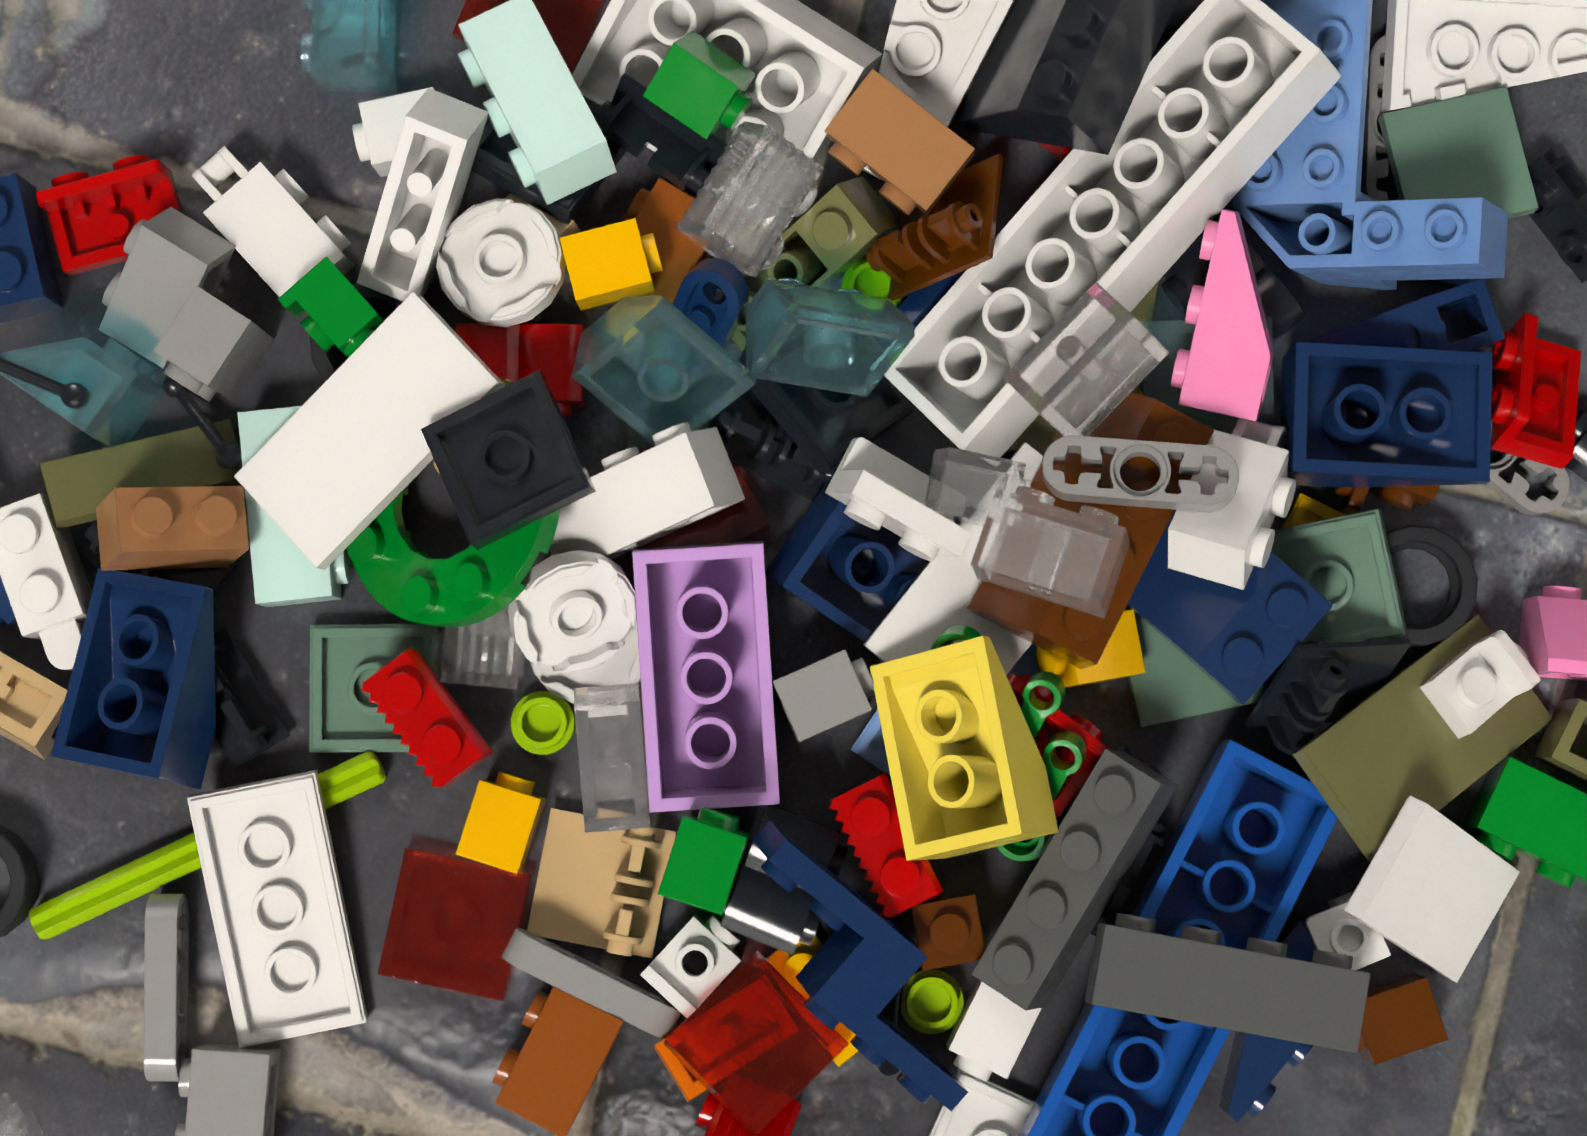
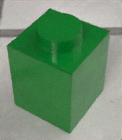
M692 31L673 43L644 92L643 97L703 138L708 139L724 126L730 130L734 129L742 119L753 100L745 92L756 74Z

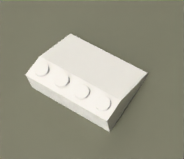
M611 0L572 74L582 95L601 106L606 100L611 102L621 76L624 73L641 85L648 87L673 43L692 31L756 74L745 92L753 100L734 129L730 130L724 126L714 133L716 137L728 144L729 148L713 182L706 185L774 227L831 141L827 138L824 130L872 68H875L882 53L798 0ZM650 143L646 146L654 152L657 151V148Z

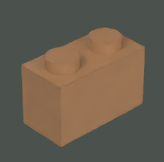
M873 68L824 130L827 138L834 142L828 153L857 176L866 167L884 181L885 184L878 192L908 216L915 207L928 215L975 155V148Z
M243 486L115 487L96 507L101 571L228 568L249 549Z

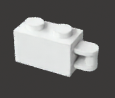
M223 146L205 164L191 174L215 201L203 212L205 216L229 242L236 245L235 249L279 297L326 256L343 275L354 267L353 263L342 252L351 242L326 215L315 223L300 205L309 196L284 168L273 176L259 162L248 172L234 155ZM233 172H236L241 179L222 195L217 187Z
M1239 418L1232 434L1214 430L1207 445L1222 448L1234 458L1239 469L1237 490L1227 506L1214 512L1176 510L1168 528L1169 569L1244 590L1253 567H1265L1275 536V530L1270 529L1275 516L1283 518L1287 516L1296 488V480L1287 477L1289 450L1283 449L1287 434L1286 427L1272 426L1258 421ZM1210 463L1202 464L1200 473L1192 475L1190 479L1200 484V493L1205 495H1212L1216 484L1227 483V478L1217 476L1215 465Z
M38 493L0 508V576L22 637L40 639L49 662L56 668L72 671L92 590L69 527L56 529L48 496Z

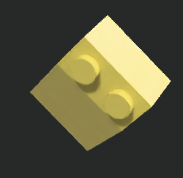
M989 636L976 637L870 666L907 861L945 859L1059 832L1046 766Z

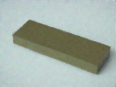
M230 419L212 423L226 442L237 443ZM198 426L40 463L56 529L97 520L96 507L115 487L241 485L234 476L242 468V462L233 469L221 468L216 462L215 447Z

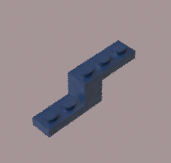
M769 821L753 839L754 843L767 858L761 865L762 870L789 893L799 885L812 895L814 899L808 907L835 930L796 976L799 983L810 996L805 1001L804 1006L828 1028L834 1030L841 1022L856 1034L850 1041L851 1044L877 1067H880L887 1059L902 1071L896 1078L897 1081L920 1102L926 1104L933 1096L952 1112L968 1093L966 1088L945 1064L881 1013L884 1007L928 956L907 933L886 916L882 915L866 899L773 822Z

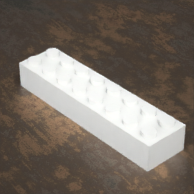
M1204 0L1150 61L1109 154L1073 149L995 237L992 259L967 269L882 365L879 371L962 452L992 468L1204 231L1207 221H1213L1340 79L1341 74L1321 49L1261 0Z

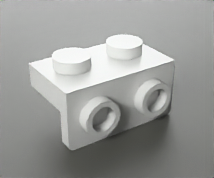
M863 437L852 439L825 493L847 505L844 513L853 520L875 530H879L883 526L900 536L901 539L898 544L920 558L933 562L937 555L962 557L973 533L954 523L963 505V497Z

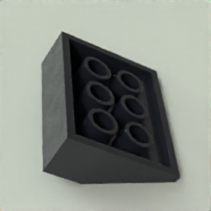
M1015 0L975 76L955 120V124L964 130L1108 155L1177 0Z

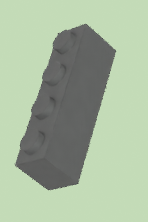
M1105 749L1060 824L1059 832L1054 834L971 975L1025 1011L1046 1007L1179 785L1124 751Z
M1117 913L1115 926L1098 923L1085 1002L1092 1005L1358 1054L1371 973L1351 970L1353 956L1313 949L1311 962L1286 958L1288 944L1248 937L1246 950L1220 945L1222 932L1182 925L1181 936L1177 938L1154 933L1157 920Z

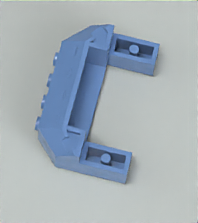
M1261 0L1321 49L1341 74V77L1232 198L1233 207L1289 269L1321 284L1397 290V280L1504 278L1508 213L1485 198L1377 201L1360 192L1373 0Z

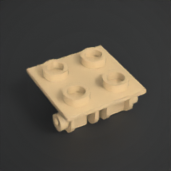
M551 808L527 931L543 938L606 949V952L612 954L653 958L664 896L657 893L672 851L676 832Z

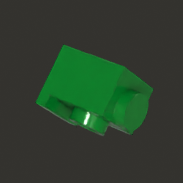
M327 256L278 298V301L296 318L305 311L307 312L308 316L300 324L325 352L333 345H336L348 358L384 322L382 317Z

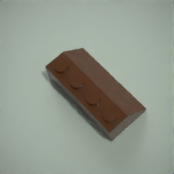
M1085 378L1082 380L1050 445L1057 439L1069 435L1207 445L1214 430L1157 399ZM1069 453L1066 463L1061 465L1055 464L1053 470L1064 472L1065 483L1078 484V478L1081 473H1101L1099 488L1111 489L1110 464L1114 455L1101 454L1102 468L1082 465L1081 454ZM1139 456L1133 457L1124 463L1120 476L1128 488L1135 491H1146L1156 485L1160 478V471L1154 461L1147 457ZM1042 459L966 609L1068 663L1084 669L1097 665L1174 510L1070 502L1059 499L1049 491L1044 482ZM1169 459L1171 476L1166 493L1179 494L1178 481L1190 480L1192 475L1179 474L1182 460Z

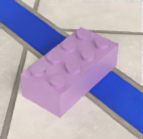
M763 541L634 549L632 556L649 813L701 809V807L703 808V806L712 809L780 804Z

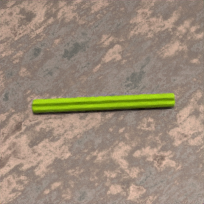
M364 752L318 774L325 810L385 781L384 768L374 752ZM194 832L33 907L29 911V918L34 931L40 939H50L200 869L201 863Z

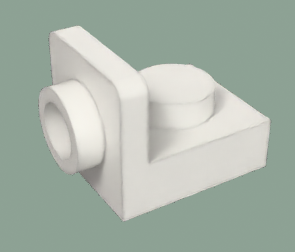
M1498 630L1466 647L1419 688L1456 737L1460 739L1474 732L1513 697L1532 689L1540 682V677L1530 665L1525 651L1517 643L1513 642L1505 631Z
M1349 892L1327 901L1330 908L1309 916L1305 921V925L1316 950L1353 956L1351 970H1358L1389 957L1391 954L1382 935L1344 911L1346 904L1353 892Z

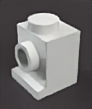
M695 914L640 974L687 1019L742 959L734 950L741 940L731 930L721 927V921L714 915L704 922ZM697 950L706 956L708 966L703 973L694 975L687 972L684 968L683 958L689 951Z

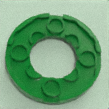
M498 377L505 384L504 387L512 384L511 382ZM404 488L347 547V551L360 580L368 592L391 613L411 622L436 627L455 628L468 626L495 615L514 601L527 587L522 580L531 569L539 552L548 553L557 529L561 509L479 550L470 544L467 549L448 559H432L425 552L415 547L410 539L411 531L405 529L401 508L402 498L408 495V488Z

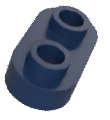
M705 259L699 262L683 279L659 334V343L663 354L678 369L688 373L705 372L724 353L749 299L747 281L734 265L722 259ZM696 333L702 334L704 338L698 336Z

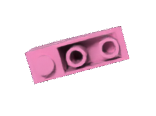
M1224 209L1221 210L1219 222L1208 220L1205 227L1199 258L1209 260L1210 264L1205 286L1194 284L1191 290L1185 323L1196 325L1191 349H1179L1171 387L1182 389L1179 405L1257 421L1261 415L1274 358V349L1240 213Z

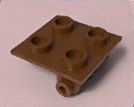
M1000 153L964 169L928 215L924 214L917 207L913 209L909 216L899 209L898 220L902 225L897 231L874 239L872 247L867 250V260L873 270L877 272L883 270L891 277L888 299L895 301L992 259L1003 156Z

